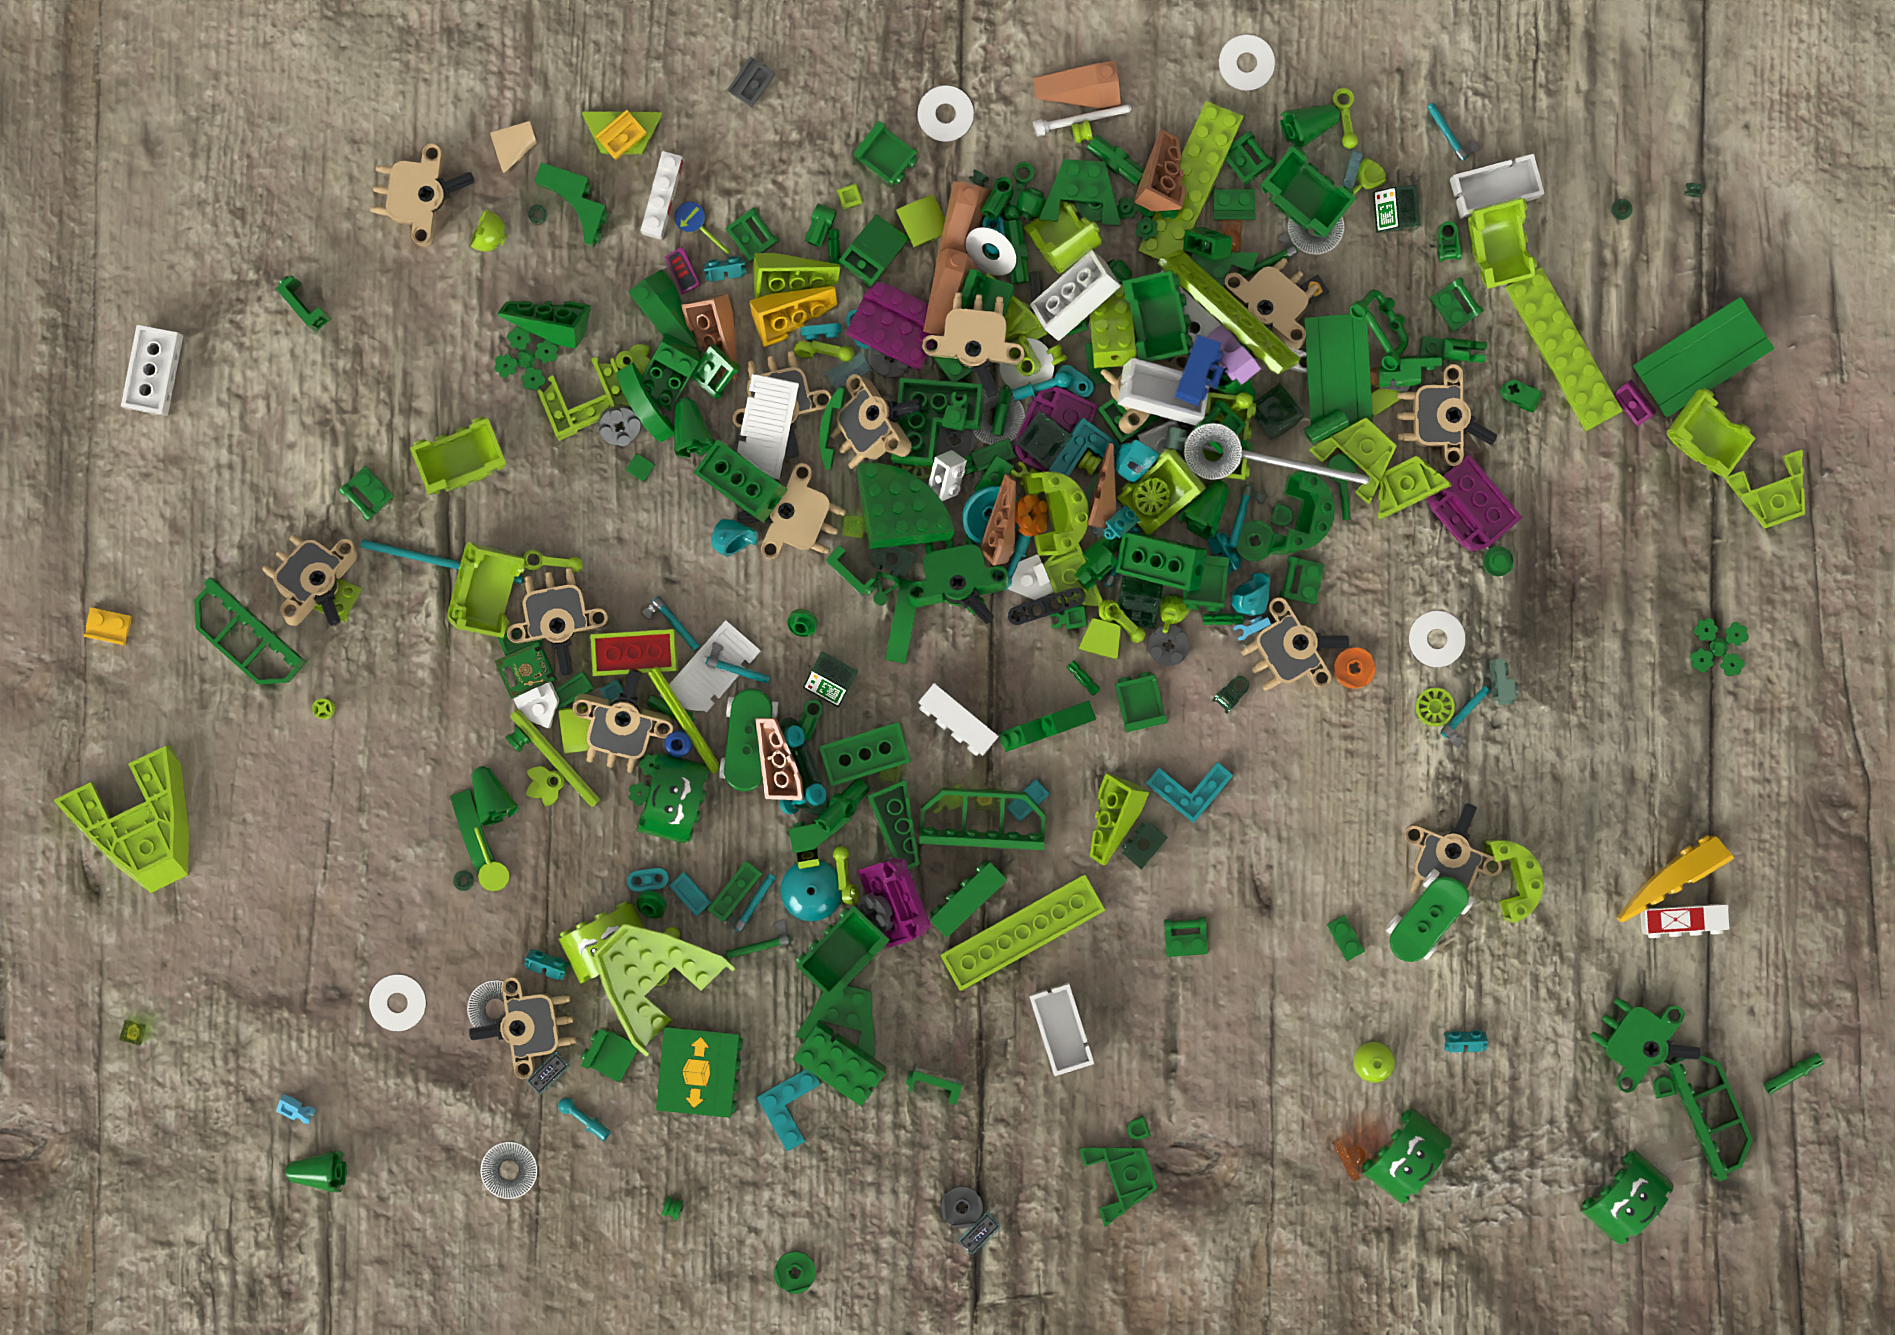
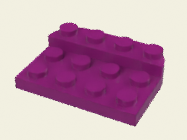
M875 283L874 286L866 291L845 334L920 371L927 357L922 347L925 337L933 335L923 331L928 304L891 285ZM934 341L927 343L926 348L928 350L931 349Z
M1051 387L1035 394L1036 397L1032 398L1014 442L1016 457L1025 465H1029L1042 472H1050L1047 470L1048 466L1079 419L1084 418L1092 423L1099 405L1058 387Z
M1470 454L1459 465L1454 466L1443 476L1451 482L1452 486L1426 498L1431 510L1456 540L1472 552L1488 547L1522 519V516Z
M890 858L857 871L866 894L874 892L876 896L881 895L891 907L893 915L890 916V922L893 921V926L890 930L883 933L890 940L886 944L888 948L923 936L931 928L930 920L927 918L923 908V902L918 896L915 882L910 876L907 862L904 859Z

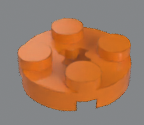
M1032 494L1019 497L1020 499L1015 501V523H1018L1020 533L1031 537L1047 530V503Z
M1358 647L1347 648L1340 652L1333 665L1334 676L1338 682L1350 689L1361 688L1369 684L1376 671L1371 654ZM1356 662L1360 671L1352 674L1349 665H1353Z

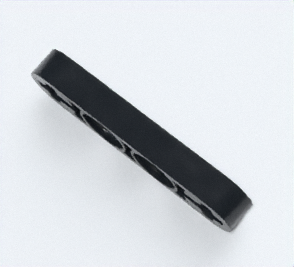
M1078 587L1052 594L1011 608L1008 612V619L1012 624L1020 625L1074 608L1085 602L1086 594L1083 589ZM1074 591L1076 594L1081 595L1078 603L1076 600L1068 601L1069 606H1066L1067 602L1063 594H1066V598L1073 596ZM1054 597H1058L1062 601V606L1059 609H1055L1051 605ZM1035 603L1042 606L1043 610L1040 615H1035L1032 612V606ZM1027 606V613L1031 617L1030 619H1028V615L1021 616L1020 621L1017 618H1013V615L1016 614L1015 610L1018 613L1026 611L1024 607Z

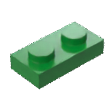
M1345 915L1326 924L1346 961L1365 952Z

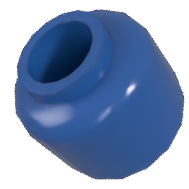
M682 729L672 731L665 739V749L673 757L685 756L693 745L688 734Z

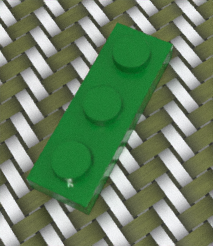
M746 860L707 910L724 922L762 875V872Z

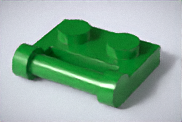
M1251 131L1232 143L1225 158L1245 185L1275 165V161L1272 157L1267 156ZM1248 144L1262 162L1256 165L1243 146Z
M755 207L725 228L749 262L754 260L755 253H764L780 241L768 229ZM752 219L767 241L762 244L746 223L748 220Z
M1462 277L1430 297V300L1452 332L1484 311L1482 306H1478L1463 284L1464 280ZM1457 288L1472 310L1468 315L1452 293L1453 289Z
M713 344L701 358L691 377L713 398L720 399L724 388L733 375L740 371L741 367L738 363L731 361ZM724 366L727 371L718 384L714 386L712 382Z
M1217 400L1213 404V409L1201 423L1194 427V430L1202 425L1211 424L1219 413L1224 416L1219 424L1232 430L1236 436L1246 426V423L1223 401ZM1209 442L1217 452L1223 453V448L1219 443Z
M364 466L338 491L354 504L363 514V518L366 521L372 519L395 497L367 466ZM356 486L374 505L371 509L351 490L353 487Z
M1288 556V569L1283 591H1280L1279 597L1316 605L1325 564ZM1299 565L1302 566L1297 593L1294 594L1291 593L1296 566Z
M1199 917V919L1164 920L1166 957L1208 954L1206 917ZM1199 928L1200 933L1171 935V929Z

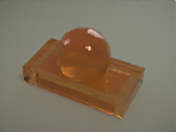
M1221 219L1220 233L1232 236L1231 252H1241L1242 220Z
M1340 1139L1333 1141L1332 1144L1350 1179L1354 1182L1360 1179V1176L1355 1166L1364 1162L1366 1156L1364 1149L1358 1145H1353L1346 1150Z

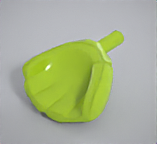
M1365 158L1361 162L1357 171L1359 184L1352 189L1354 195L1362 187L1372 189L1386 182V174L1380 164L1369 158Z
M1168 595L1159 601L1160 615L1162 621L1165 622L1164 633L1168 632L1170 624L1181 622L1190 611V609H1186L1187 605H1182L1183 598L1180 596Z

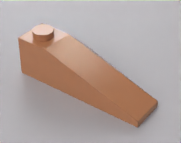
M1116 61L1087 65L1033 78L1036 99L1063 102L1075 104L1076 106L1093 107L1094 109L1121 106Z
M1163 129L1158 133L1134 201L1150 211L1180 210L1186 194L1185 186L1182 184L1184 174L1180 168L1181 150L1179 138Z
M953 182L938 253L947 248L963 253L966 252V238L972 230L980 227L983 219L986 217L981 213V209L992 190L964 182Z
M951 248L938 253L924 332L936 336H944L946 317L953 310L955 293H962L965 277L969 274L970 269L976 270L977 264L968 254Z
M728 293L710 296L681 305L689 330H693L699 340L697 342L700 348L703 347L706 353L708 348L715 344L731 361L737 363L734 318ZM724 366L716 376L719 381L727 371ZM738 373L734 374L731 380L738 379Z
M1107 443L1088 508V525L1103 529L1108 527L1106 522L1116 512L1114 444Z
M1009 474L1004 475L980 546L983 555L992 565L1007 563L1014 552L1016 481Z
M756 718L765 799L803 800L802 779L777 719Z

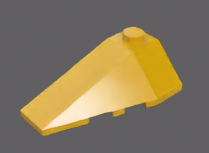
M834 286L768 294L750 300L752 318L764 347L785 340L789 337L788 334L797 328L800 330L801 327L805 326L804 323L813 317L818 318L838 305Z

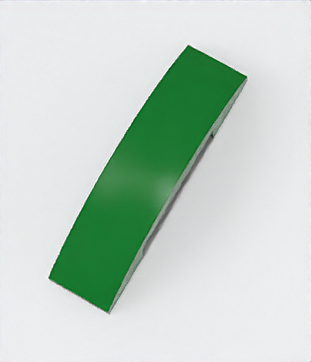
M634 362L617 371L616 375L629 405L648 432L660 443L674 435L673 424L668 416L663 417L642 384L644 378Z
M841 386L834 393L827 404L821 421L819 444L822 461L827 470L833 468L836 451L835 447L828 446L834 408L841 409L843 407L846 386Z
M901 579L885 660L906 663L917 608L909 601L908 587L916 581ZM920 592L914 593L913 596L919 597Z
M468 789L450 797L469 856L477 874H479V870L486 864V860L475 833V827H478L490 861H495L491 847L488 845L483 827L479 823L471 789Z

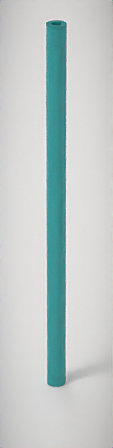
M363 539L360 545L361 548L459 570L461 564L460 561ZM515 576L513 582L522 584L524 576Z

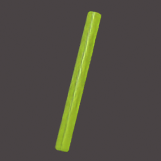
M653 667L648 671L650 678L684 731L690 737L711 773L718 772L720 770L719 762L659 668Z
M520 709L515 710L510 718L590 807L595 806L600 801L596 793Z

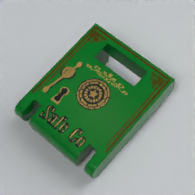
M541 642L495 660V664L511 699L548 682L557 680L556 676H551L547 679L546 675L553 673V669L544 649L535 651L536 648L542 646ZM511 667L518 685L511 688L503 672V669Z

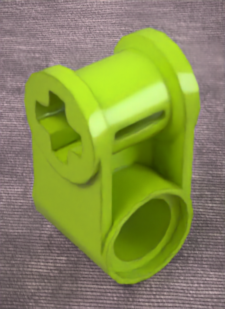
M1021 335L1014 344L1022 346L1024 359L1015 366L1018 372L1024 376L1037 374L1041 368L1040 360L1032 350L1029 341ZM1013 349L1009 352V356L1012 359H1018L1021 356V352L1018 349ZM1027 361L1032 363L1031 371L1026 369Z

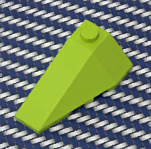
M755 253L753 265L754 299L768 294L821 288L838 284L840 264L778 253Z
M1109 773L1105 774L1098 792L1100 805L1099 811L1095 813V818L1098 819L1096 830L1092 834L1089 857L1106 866L1142 812L1149 795L1147 790L1123 778Z

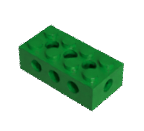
M718 439L693 472L763 523L788 490Z
M1127 531L1121 539L1116 573L1186 591L1200 590L1207 549L1145 533Z
M899 722L819 746L831 786L911 762ZM882 742H888L891 745V751L888 754L880 752L879 746ZM867 748L870 750L871 757L868 760L860 758L859 753L861 749ZM843 754L850 756V765L843 766L840 764V757Z

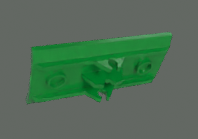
M1739 297L1640 360L1633 367L1667 418L1683 408L1697 390H1702L1703 388L1713 389L1775 348L1757 323L1742 297Z
M1351 314L1304 318L1310 425L1338 410L1344 412L1349 426L1365 417L1373 423L1368 326L1365 317L1355 319Z

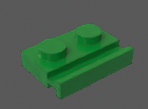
M1255 189L1213 190L1214 221L1255 220Z

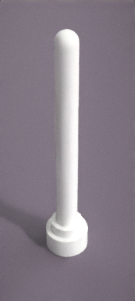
M1126 104L1049 122L1046 120L1042 121V119L1034 120V130L1037 137L1044 136L1045 133L1052 129L1070 126L1073 123H1083L1085 120L1093 121L1129 113L1132 108Z

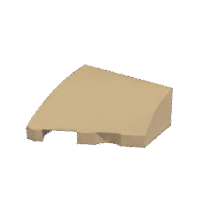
M530 121L490 133L503 173H507L509 168L518 160L520 161L528 150L533 149L538 144Z

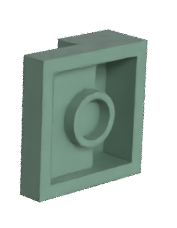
M1504 658L1489 660L1492 701H1498V705L1515 704L1516 695H1519L1518 683H1515V679H1506V675L1509 674L1508 663H1505Z

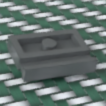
M750 56L727 89V92L753 108L775 76V73Z

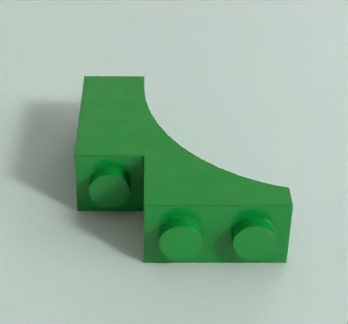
M541 162L534 182L537 186L559 194L573 206L581 220L584 243L595 247V244L601 240L602 231L600 229L602 223L606 224L609 212H607L605 205L585 199V196L590 195L592 189L589 178Z
M1090 700L999 732L1000 742L1005 752L1097 719Z

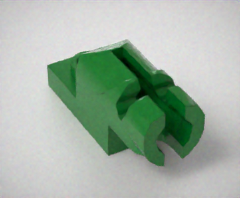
M1423 336L1420 355H1440L1442 361L1458 363L1462 361L1485 363L1486 355H1471L1470 353L1472 350L1485 351L1487 349V342Z
M1103 535L1083 553L1086 562L1077 570L1074 576L1078 578L1077 581L1087 591L1096 584L1095 580H1101L1108 571L1117 565V560L1113 554L1120 549L1122 537L1118 538V536H1115L1113 539H1107Z

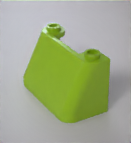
M468 542L464 549L450 601L448 621L456 629L504 638L505 632L507 633L510 624L505 615V610L514 577H518L525 570V559L512 553Z

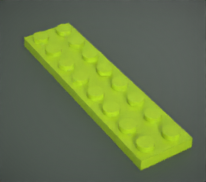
M1205 102L1181 155L1180 168L1184 174L1182 184L1186 189L1183 206L1177 212L1178 215L1174 219L1169 217L1162 218L1160 212H1155L1152 221L1157 222L1156 229L1158 234L1153 238L1150 237L1147 241L1143 240L1138 250L1139 253L1159 261L1163 256L1180 249L1183 250L1185 230L1195 228L1226 160L1229 149L1244 120L1243 115L1211 102Z
M1182 249L1163 256L1159 260L1158 264L1164 272L1172 270L1174 274L1178 273L1180 287L1186 289L1195 301L1207 308L1208 313L1220 320L1227 330L1232 331L1242 344L1247 345L1256 357L1261 358L1268 365L1271 371L1280 374L1297 365L1301 360L1298 355Z
M1541 267L1535 270L1536 276L1516 281L1504 289L1586 432L1623 410Z
M1084 874L945 951L940 956L958 989L962 991L1104 912L1105 909Z

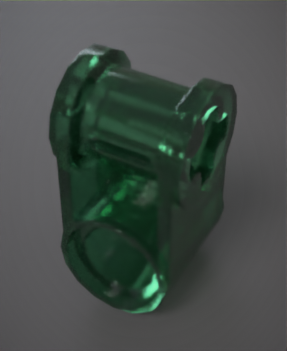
M1235 676L1212 698V701H1216L1225 710L1226 714L1229 713L1248 691L1249 681L1243 676ZM1238 679H1242L1245 682V688L1242 691H1237L1234 688V682ZM1222 697H1224V698L1229 702V704H1227V703L1222 699Z

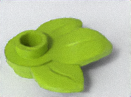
M637 344L632 346L629 351L620 352L615 359L617 367L620 370L627 365L623 363V358L627 357L630 360L629 364L634 362L640 374L643 375L650 362V359L647 357L650 347L644 344Z
M543 766L529 769L527 774L533 782L529 785L526 795L532 798H542L545 806L555 803L558 799L559 790L565 783L562 774L559 771H549ZM553 777H556L558 779V783L556 785H553L551 783V779Z

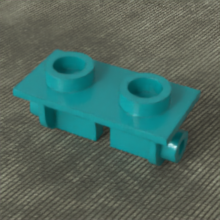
M732 256L727 258L728 260L719 261V259L707 261V264H704V271H708L705 272L706 281L725 280L724 272H728L729 279L743 277V275L747 274L746 266H741L745 265V258Z
M1127 505L1124 506L1106 522L1108 527L1104 530L1105 538L1122 537L1140 519Z
M1223 531L1216 533V537L1214 536L1213 539L1207 538L1209 541L1207 544L1214 556L1221 552L1222 557L1229 558L1227 575L1242 567L1239 554L1234 552L1232 547L1228 546L1230 538L1226 533L1224 534Z
M530 949L525 958L524 966L528 970L539 974L542 973L543 968H546L545 976L559 981V979H564L565 971L570 963L562 958L549 956L540 950Z
M1472 1030L1471 1032L1451 1031L1443 1033L1446 1041L1444 1043V1050L1449 1051V1053L1464 1052V1045H1467L1468 1052H1483V1050H1487L1488 1039L1485 1031Z

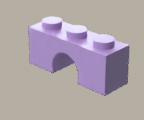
M1222 324L1206 337L1222 343L1220 350L1223 353L1218 364L1224 369L1227 367L1225 372L1232 381L1237 379L1242 385L1261 369L1247 350L1239 344L1232 333Z

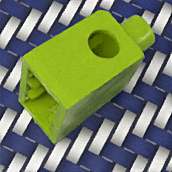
M1092 618L1078 649L1117 659L1121 626L1114 624L1113 620L1107 621L1102 618L1101 620Z

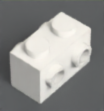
M953 450L935 457L928 486L934 490L941 501L958 495L961 489L962 477L965 473L967 460Z

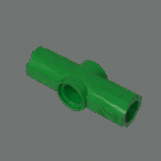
M1096 134L1086 149L1095 157L1105 162L1106 167L1115 174L1119 173L1136 186L1142 178L1144 168L1132 161L1130 156L1121 148L1114 147Z
M1021 220L1004 222L1005 238L1011 243L1016 254V264L1010 272L1012 285L1028 283V255L1026 242H1024Z
M858 778L841 794H834L830 799L829 807L816 819V824L822 831L826 833L831 832L844 817L850 818L855 813L857 804L870 791L869 786Z

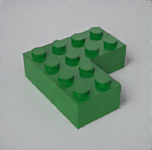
M900 378L897 403L919 399L922 408L918 412L900 416V421L897 424L900 425L909 439L911 450L905 457L892 453L891 460L893 463L933 467L934 459L937 456L939 429L943 427L942 423L946 406H953L951 399L953 392L957 393V401L963 400L964 394L968 396V402L963 406L964 409L968 410L964 429L981 430L985 395L982 384Z

